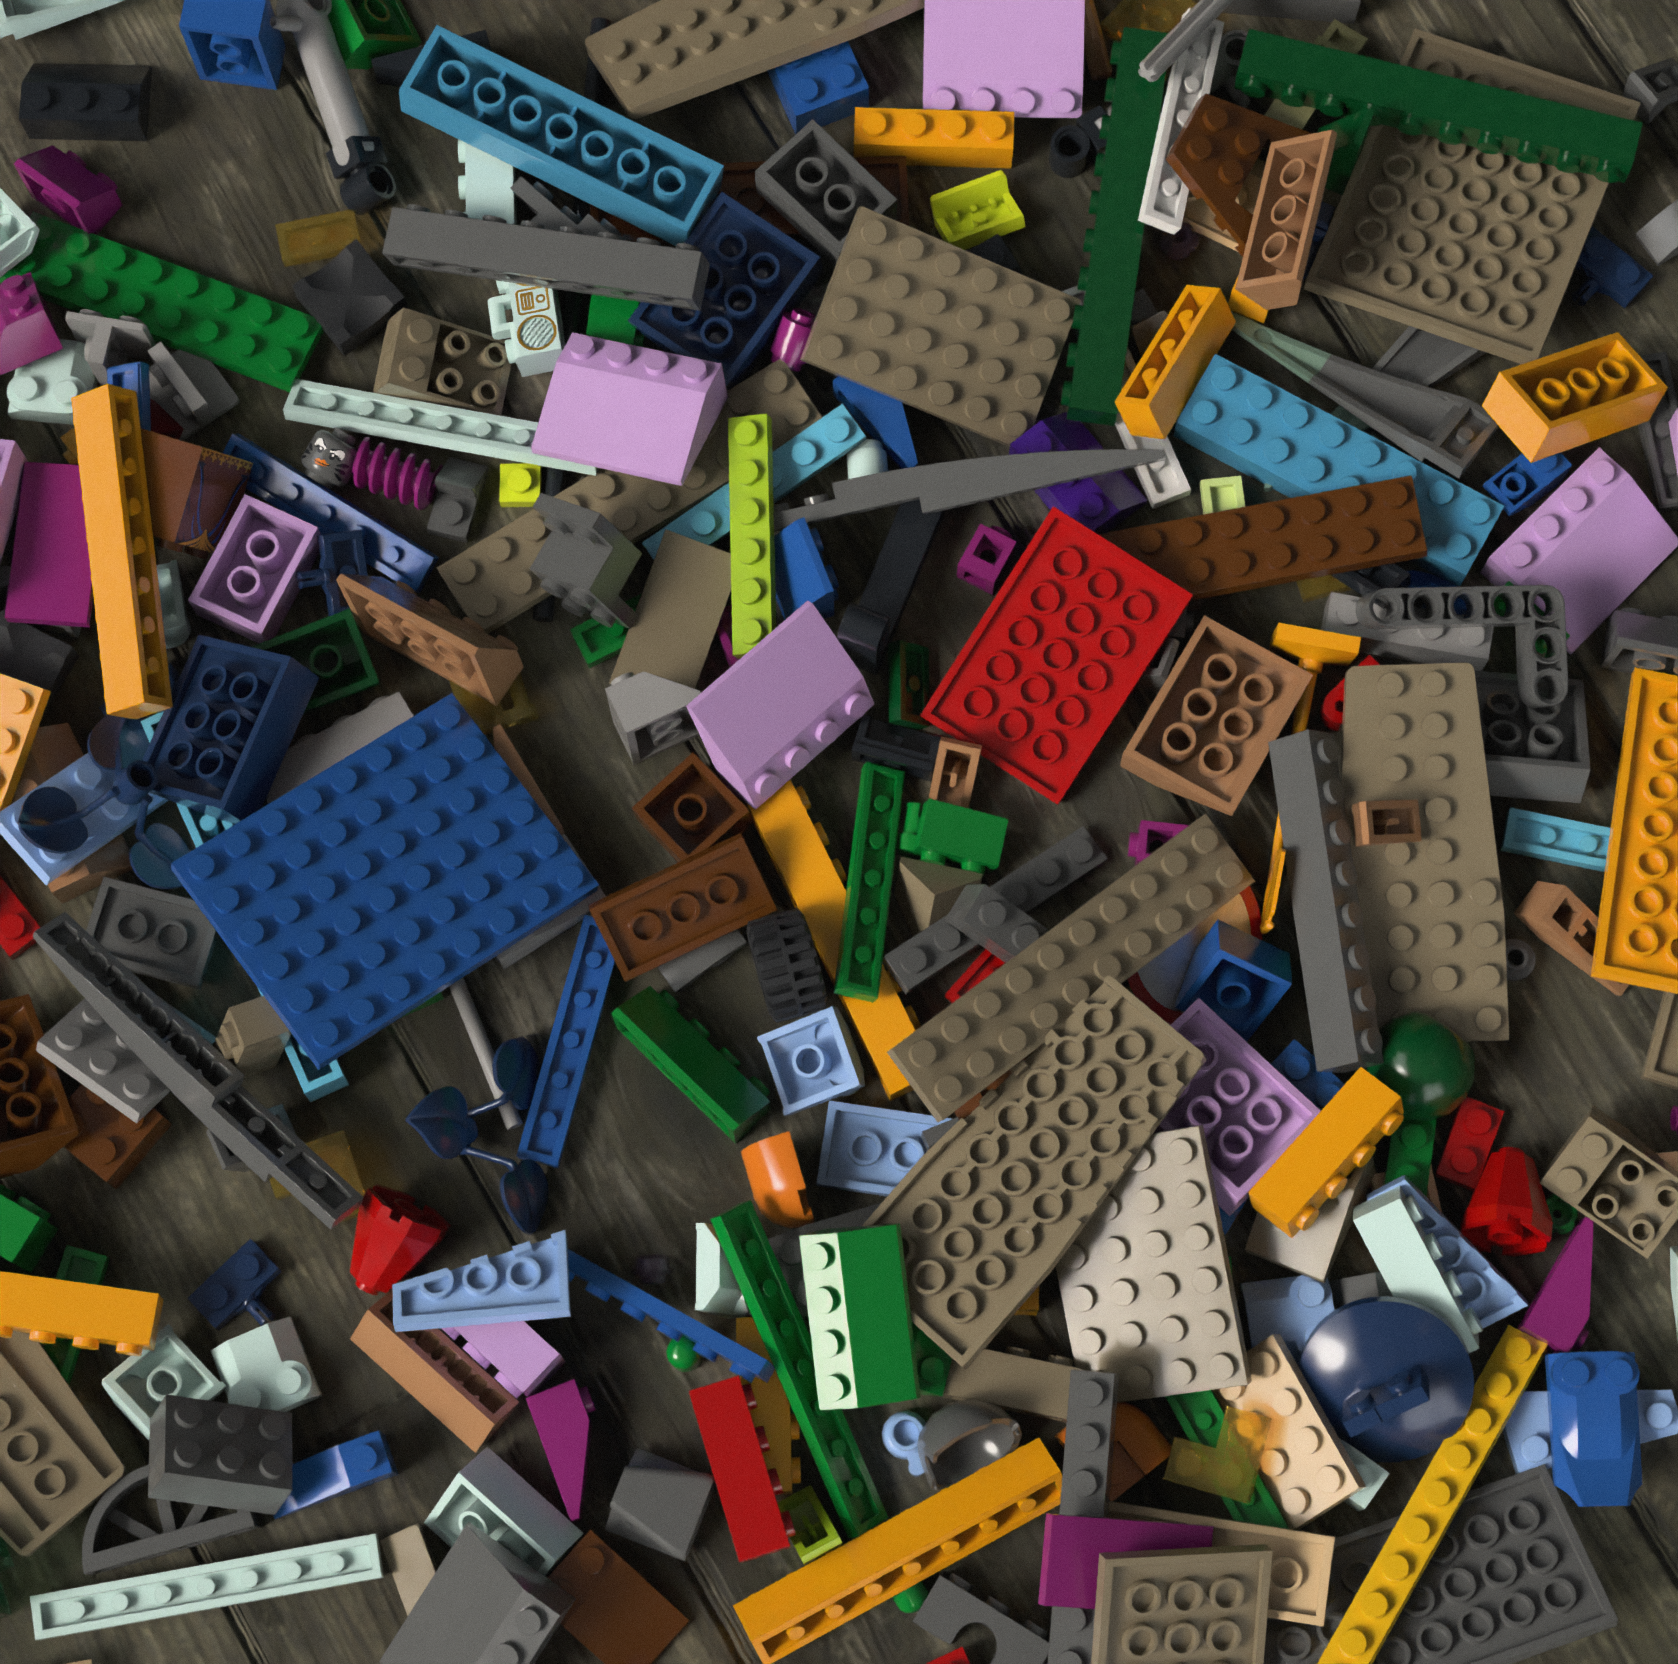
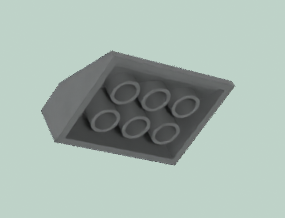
M1475 671L1490 795L1581 803L1591 770L1583 680L1568 679L1567 695L1559 704L1542 708H1531L1525 705L1519 697L1517 674ZM1540 678L1537 683V691L1545 699L1549 688L1546 681Z
M468 1522L379 1662L381 1664H534L576 1598Z

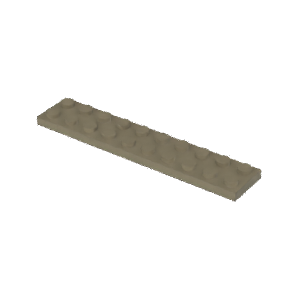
M779 359L727 391L728 398L683 486L600 468L596 476L588 475L554 497L601 513L634 545L680 517L729 483L728 418L767 413L772 418L773 452L817 422L822 416L787 364ZM532 509L437 567L440 576L465 615L477 622L486 634H489L552 595L540 586L542 580L530 570L531 565L551 533V530L543 524L545 518L535 509Z
M1204 814L887 1051V1053L935 1120L940 1122L1045 1042V1036L1052 1029L1056 1033L1066 1026V1020L1074 1013L1072 1009L1082 999L1086 1001L1104 983L1103 979L1106 976L1110 975L1122 984L1255 882V880L1207 814Z

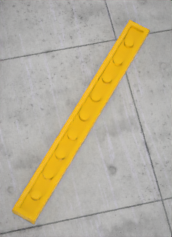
M1508 1325L1474 1385L1471 1406L1465 1420L1453 1436L1443 1440L1317 1664H1372L1545 1356L1548 1344Z

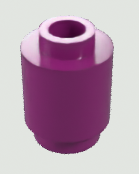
M793 308L792 312H784L782 314L770 348L773 353L771 357L773 363L780 359L787 364L791 371L796 372L801 371L803 364H807L801 361L800 358L816 318L813 313L801 308Z

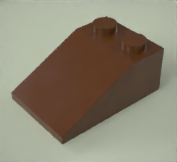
M591 1529L547 1577L576 1598L560 1624L604 1664H652L690 1621Z

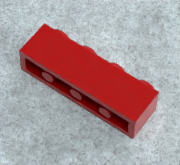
M738 1375L688 1391L739 1562L744 1563L791 1548L788 1538L796 1536L789 1510L780 1512L775 1495L783 1493L777 1469L775 1467L767 1470L763 1453L770 1451V1446L764 1426L755 1427L750 1411L758 1407L751 1383L742 1385Z

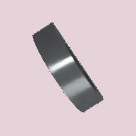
M149 1465L119 1479L96 1504L89 1517L83 1537V1571L87 1575H97L261 1528L260 1521L256 1512L237 1510V1513L201 1522L210 1506L195 1504L182 1527L178 1529L172 1502L156 1499L164 1532L159 1534L117 1509L128 1495L140 1486L148 1483ZM109 1521L141 1539L102 1550L103 1539Z

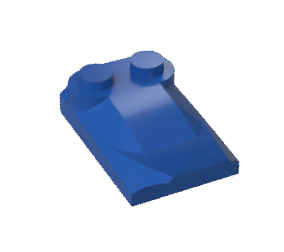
M1567 1352L1545 1355L1554 1486L1566 1492L1578 1507L1630 1506L1633 1496L1642 1485L1637 1383L1640 1372L1638 1364L1635 1362V1352Z

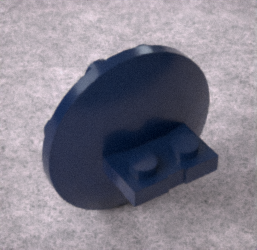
M1376 1296L1345 1304L1326 1316L1315 1327L1301 1353L1299 1369L1337 1436L1374 1462L1408 1461L1436 1450L1444 1439L1452 1437L1460 1428L1471 1406L1474 1391V1374L1469 1351L1463 1339L1443 1316L1433 1309L1409 1299Z

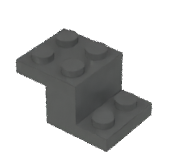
M540 493L533 508L545 518L543 524L551 530L530 567V570L542 580L540 586L548 593L562 598V607L577 616L582 617L584 613L591 614L590 616L604 626L612 628L615 623L631 629L638 614L618 595L642 553L601 513Z

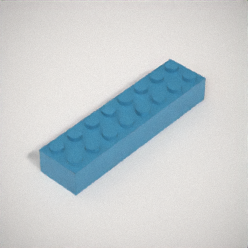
M436 25L399 89L402 112L675 246L678 243H685L709 210L722 186L724 165Z
M1217 354L1213 356L1176 421L1174 437L1263 484L1271 485L1274 490L1289 498L1412 475L1427 547V557L1408 561L1458 587L1461 586L1504 508V505Z

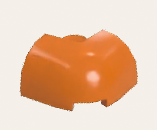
M790 1132L765 1138L744 1148L741 1154L753 1197L760 1212L774 1224L786 1228H799L814 1223L813 1213L807 1201L806 1187Z
M1127 1402L1117 1403L1110 1501L1118 1498L1176 1451L1150 1417L1136 1405ZM1066 1427L1055 1435V1438L1064 1449Z

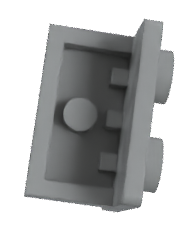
M82 309L80 313L70 311L66 313L65 321L76 340L85 343L84 358L101 386L107 384V368L126 364L128 356L152 360L147 350L155 346L156 343L149 329L141 320L131 316H120L119 319L107 318L99 312Z
M162 342L147 350L153 362V365L149 367L150 398L155 400L184 429L179 440H186L239 404L238 396L211 361L179 349L170 354Z

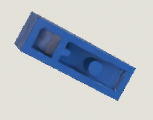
M840 376L834 379V397L841 404L843 403L852 417L873 440H878L882 443L883 450L887 452V455L899 469L918 466L902 402Z
M378 1430L293 1464L292 1491L277 1513L273 1515L274 1519L282 1518L398 1475L386 1435Z

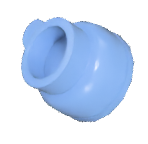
M900 1411L890 1416L884 1423L882 1441L886 1450L894 1457L908 1460V1471L912 1476L920 1477L923 1475L924 1470L919 1458L917 1443L919 1434L926 1425V1422L917 1413Z

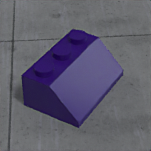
M1067 412L1041 420L1010 444L1009 455L1053 451L1104 450V448L1081 421L1066 419ZM1122 470L1034 490L1050 510L1053 506L1097 534L1108 533L1148 501Z

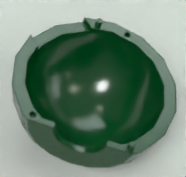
M1410 1012L1393 1018L1379 1030L1383 1041L1382 1056L1384 1063L1367 1067V1072L1401 1096L1405 1119L1431 1121L1450 1114L1466 1099L1474 1082L1475 1054L1469 1044L1440 1021L1421 1012Z

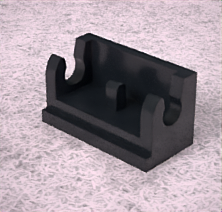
M864 714L852 747V760L864 764L871 762L905 771V775L931 782L942 735L926 734L875 720L871 716Z

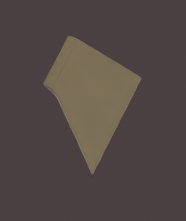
M901 857L894 895L912 937L946 916L965 886L981 884L983 874Z

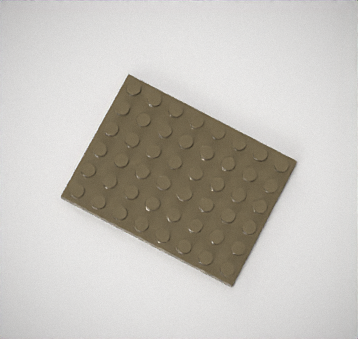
M1416 28L1400 61V65L1630 120H1635L1641 102ZM1382 124L1372 126L1326 232L1327 234L1306 278L1304 290L1519 364L1539 359L1609 183L1598 180L1594 175L1581 172L1565 173L1558 170L1555 166L1540 162L1536 164L1524 163L1515 156L1503 153L1486 154L1479 151L1477 147L1461 143L1457 145L1445 144L1436 137L1424 134L1407 135L1395 127Z

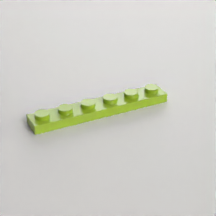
M767 413L728 418L733 656L737 659H741L776 628L772 418Z

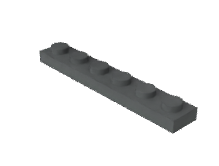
M1082 826L990 886V888L1028 915L1105 864L1108 858L1085 827ZM946 915L883 957L882 963L906 995L981 945L945 920Z

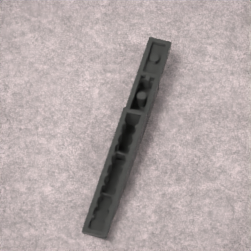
M1153 449L1053 451L973 458L876 473L832 483L835 495L833 500H829L828 494H821L805 498V506L789 509L788 503L774 505V532L782 531L794 521L803 517L807 525L919 499L922 512L924 514H931L1166 460L1164 450Z
M63 912L34 931L33 938L108 1025L171 1092L265 1183L274 1177L330 1230L360 1207L364 1197L241 1086L245 1075L230 1061L225 1059L219 1051L72 917Z

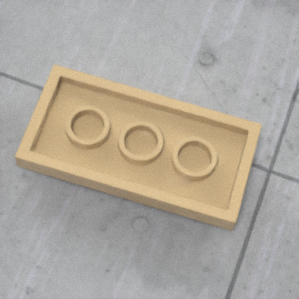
M1272 1334L1246 1352L1252 1379L1250 1384L1214 1389L1213 1391L1289 1528L1300 1530L1365 1488L1366 1485L1281 1335Z

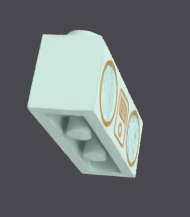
M496 281L501 296L492 297L487 301L492 337L497 340L511 338L505 340L507 358L510 364H517L522 377L554 371L556 361L566 345L558 290ZM512 309L513 322L507 323L505 310Z

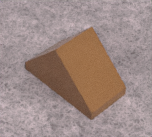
M941 736L929 793L930 799L969 809L982 745Z
M1418 799L1363 801L1352 805L1355 847L1422 841Z

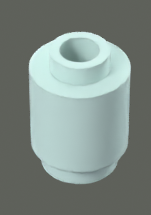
M866 439L847 454L848 479L888 471L887 452L883 450L880 441Z

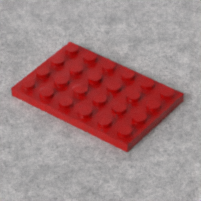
M1053 506L920 716L957 740L982 745L981 756L1052 802L1060 805L1194 595Z

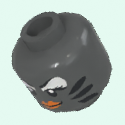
M337 427L332 434L325 430L317 431L301 457V463L306 468L303 474L332 490L334 485L338 487L345 486L353 475V463L358 451L353 447L356 439Z

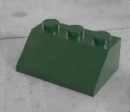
M350 608L252 646L253 648L290 656L319 677L303 714L380 685L370 655Z

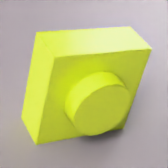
M528 463L500 464V506L533 507L542 492V467Z

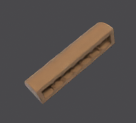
M393 1289L366 1311L350 1338L351 1341L475 1453L498 1431L519 1403L514 1396L438 1328L395 1332L393 1326Z

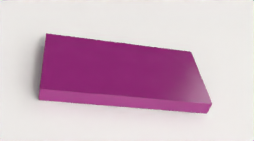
M39 462L24 463L5 610L7 622L90 627L93 587L79 465Z
M1046 1513L1038 1604L1054 1607L1095 1609L1099 1553L1212 1547L1214 1526Z

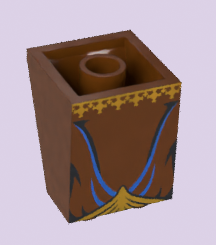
M141 428L153 536L160 538L158 546L182 553L185 545L183 553L207 559L209 552L214 553L244 496L253 463Z

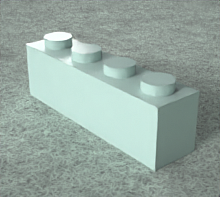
M458 139L459 163H465V175L458 176L460 200L466 199V212L463 213L467 214L468 218L482 220L484 215L496 216L506 220V224L517 225V196L510 189L517 181L516 167Z
M1398 1186L1353 1207V1222L1393 1297L1409 1299L1433 1309L1457 1330L1469 1353L1479 1349L1478 1333L1483 1331L1481 1323L1472 1307L1465 1310L1459 1298V1295L1463 1294L1462 1287L1453 1270L1445 1272L1439 1258L1443 1257L1442 1249L1433 1233L1425 1234L1419 1222L1424 1217L1414 1196L1411 1195L1406 1198L1401 1186Z

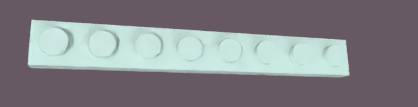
M296 379L283 408L285 419L330 428L337 427L346 431L594 476L597 475L599 469L598 467L532 453L531 446L538 426V422L300 379Z
M375 1533L30 1596L35 1640L50 1639L384 1578L378 1534Z

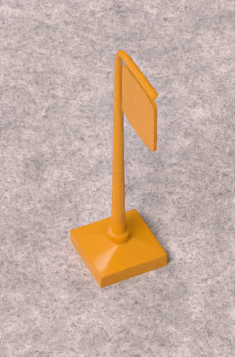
M1278 623L1271 635L1269 651L1298 660V667L1313 675L1295 707L1291 735L1307 729L1317 674L1322 673L1323 665L1349 666L1359 653L1361 637ZM1279 812L1261 915L1260 932L1262 934H1267L1274 928L1272 919L1276 910L1286 849H1283Z

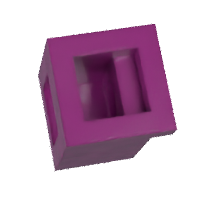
M980 523L958 563L957 578L993 595L998 582L1015 553L1017 541L1013 540L1012 535L1001 527L992 525L989 528ZM984 555H991L995 558V562L990 564L980 558Z
M1141 820L1138 832H1130L1127 856L1135 857V865H1137L1151 854L1149 850L1151 845L1159 844L1162 846L1188 825Z

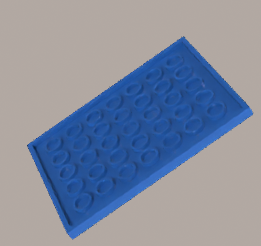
M453 693L171 863L173 873L318 1070L594 894L599 887L594 877Z

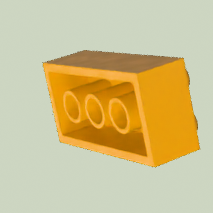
M1619 332L1499 372L1482 407L1532 463L1649 421L1668 387Z

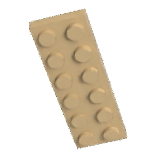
M1110 1501L1108 1518L1214 1526L1212 1547L1266 1544L1273 1550L1267 1618L1324 1626L1335 1536Z

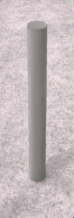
M461 978L449 986L494 1099H498L503 1092L497 1087L493 1077L492 1064L495 1054L465 980ZM511 1100L498 1107L507 1130H512L523 1124L518 1110Z

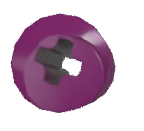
M365 437L358 448L353 463L352 473L355 486L359 489H364L369 485V490L373 494H380L384 490L385 497L390 500H394L399 495L401 504L409 505L414 501L416 509L425 510L438 492L435 478L443 465L441 464L434 473L430 472L431 459L426 458L420 467H416V454L410 453L407 459L402 462L400 461L401 449L397 447L389 457L385 456L386 443L380 442L375 451L370 450L371 438Z

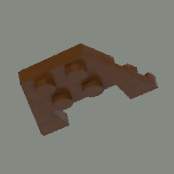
M1204 94L1196 102L1168 153L1166 161L1198 200L1202 197L1215 214L1213 221L1222 232L1225 229L1228 230L1239 244L1235 249L1243 257L1253 214L1239 205L1235 199L1263 147L1269 150L1271 142L1312 133L1212 95Z

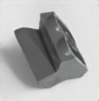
M637 1448L629 1466H625L610 1504L612 1509L605 1530L686 1561L716 1485L714 1476L705 1472L695 1471Z

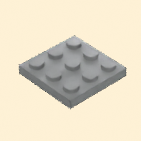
M85 998L38 1040L36 1047L38 1053L135 1123H138L171 1091L131 1050ZM164 1001L213 1046L216 1039L215 1036Z

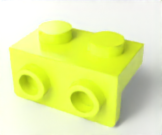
M1003 170L993 172L930 197L935 227L942 239L963 250L979 245L996 234L1004 236L1025 227L1024 215L1009 192L1007 177Z

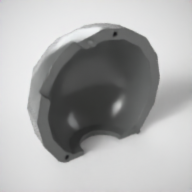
M974 1399L947 1404L931 1415L918 1437V1454L931 1489L938 1491L947 1488L977 1472L980 1468L988 1466L1013 1452L1019 1445L1022 1432L1017 1421L997 1404Z

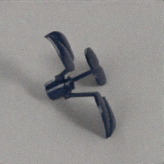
M106 715L95 725L89 734L87 748L92 762L97 767L103 770H115L116 778L113 782V787L79 811H77L74 799L64 790L49 786L39 788L32 792L24 801L17 820L18 828L30 843L44 851L58 854L69 853L81 847L88 838V830L81 818L86 817L114 797L122 804L135 805L140 803L135 836L139 842L135 843L129 852V860L133 871L141 881L154 888L173 889L184 887L171 870L172 862L190 852L184 840L172 828L160 823L150 825L144 833L148 805L153 801V798L148 793L157 785L158 774L150 763L142 760L150 744L139 719Z
M519 1036L518 1038L508 1039L503 1042L494 1055L492 1064L493 1077L497 1087L503 1092L498 1099L467 1110L466 1099L460 1090L452 1086L441 1087L424 1097L405 1120L422 1136L428 1147L440 1158L453 1159L459 1154L472 1155L505 1165L509 1171L503 1174L500 1180L502 1201L518 1228L526 1235H532L538 1228L548 1202V1182L540 1165L531 1159H524L517 1165L513 1159L470 1146L476 1140L478 1134L476 1122L472 1117L508 1103L509 1100L518 1110L527 1109L531 1106L541 1068L531 1043L524 1036Z

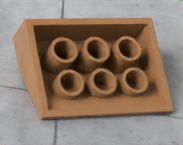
M342 573L336 579L363 634L495 706L499 704L524 667L517 652L518 647L512 641L501 635L494 638L486 634L477 622L468 617L460 620L451 615L450 610L437 600L430 599L427 602L421 599L410 586L401 581H396L394 584L383 577Z
M1204 615L1124 750L1120 767L1159 788L1232 816L1269 753L1268 742L1278 738L1313 675Z

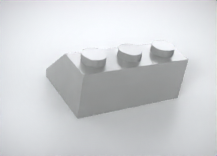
M644 671L636 675L633 672L622 674L611 681L610 687L605 688L613 723L633 765L699 736L686 705L701 693L700 690Z

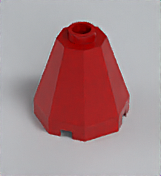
M1500 1148L1499 1152L1491 1153L1461 1219L1460 1232L1482 1252L1491 1253V1245L1503 1247L1502 1255L1513 1257L1544 1252L1547 1242L1549 1243L1552 1239L1553 1222L1542 1185L1540 1184L1535 1162L1519 1148Z
M376 1184L373 1188L367 1189L359 1207L350 1273L356 1279L355 1285L371 1295H378L379 1292L388 1293L392 1290L393 1284L399 1283L443 1241L451 1226L435 1209L425 1204L423 1210L413 1205L415 1198L407 1193Z

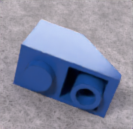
M1561 452L1532 463L1522 453L1483 484V488L1496 502L1504 505L1503 510L1508 516H1511L1532 506L1560 484L1572 464Z

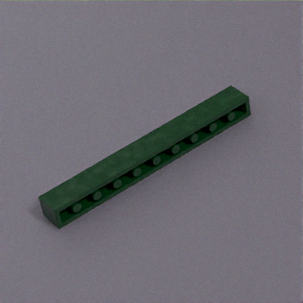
M1124 27L1121 41L1113 40L1110 64L1117 65L1116 77H1108L1104 99L1105 102H1112L1110 116L1102 115L1099 139L1106 140L1105 153L1097 152L1094 176L1101 177L1099 191H1091L1088 214L1096 215L1094 229L1086 228L1083 252L1090 253L1088 267H1080L1077 290L1085 291L1083 305L1075 304L1072 328L1079 329L1077 343H1069L1066 363L1067 367H1074L1072 382L1064 381L1061 405L1068 406L1066 418L1068 420L1115 426L1118 408L1114 401L1121 392L1145 224L1138 221L1159 125L1166 75L1165 71L1156 81L1149 82L1146 78L1139 75L1138 70L1140 69V62L1168 34L1165 32Z
M1253 29L1248 30L1234 89L1241 90L1250 97L1261 98L1266 96L1281 100L1282 103L1291 107L1307 106L1320 109L1322 113L1333 117L1349 116L1369 108L1375 111L1370 126L1382 124L1395 127L1407 135L1424 134L1436 137L1442 143L1449 145L1461 143L1477 147L1479 151L1486 154L1503 153L1515 156L1519 161L1528 164L1540 162L1552 165L1565 173L1581 172L1594 175L1598 180L1607 183H1615L1617 181L1625 183L1633 166L1643 124L1642 122Z

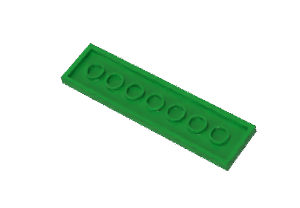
M34 211L30 219L40 231L32 253L0 277V283H2L11 276H22L31 272L43 299L78 313L82 309L99 312L107 318L119 319L120 316L135 317L147 326L154 341L157 343L162 342L165 346L185 351L211 361L215 365L289 393L296 379H300L324 332L318 321L311 315L93 233L88 234L82 229Z

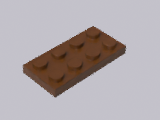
M741 833L588 905L625 982L748 924V921L762 918L777 910Z

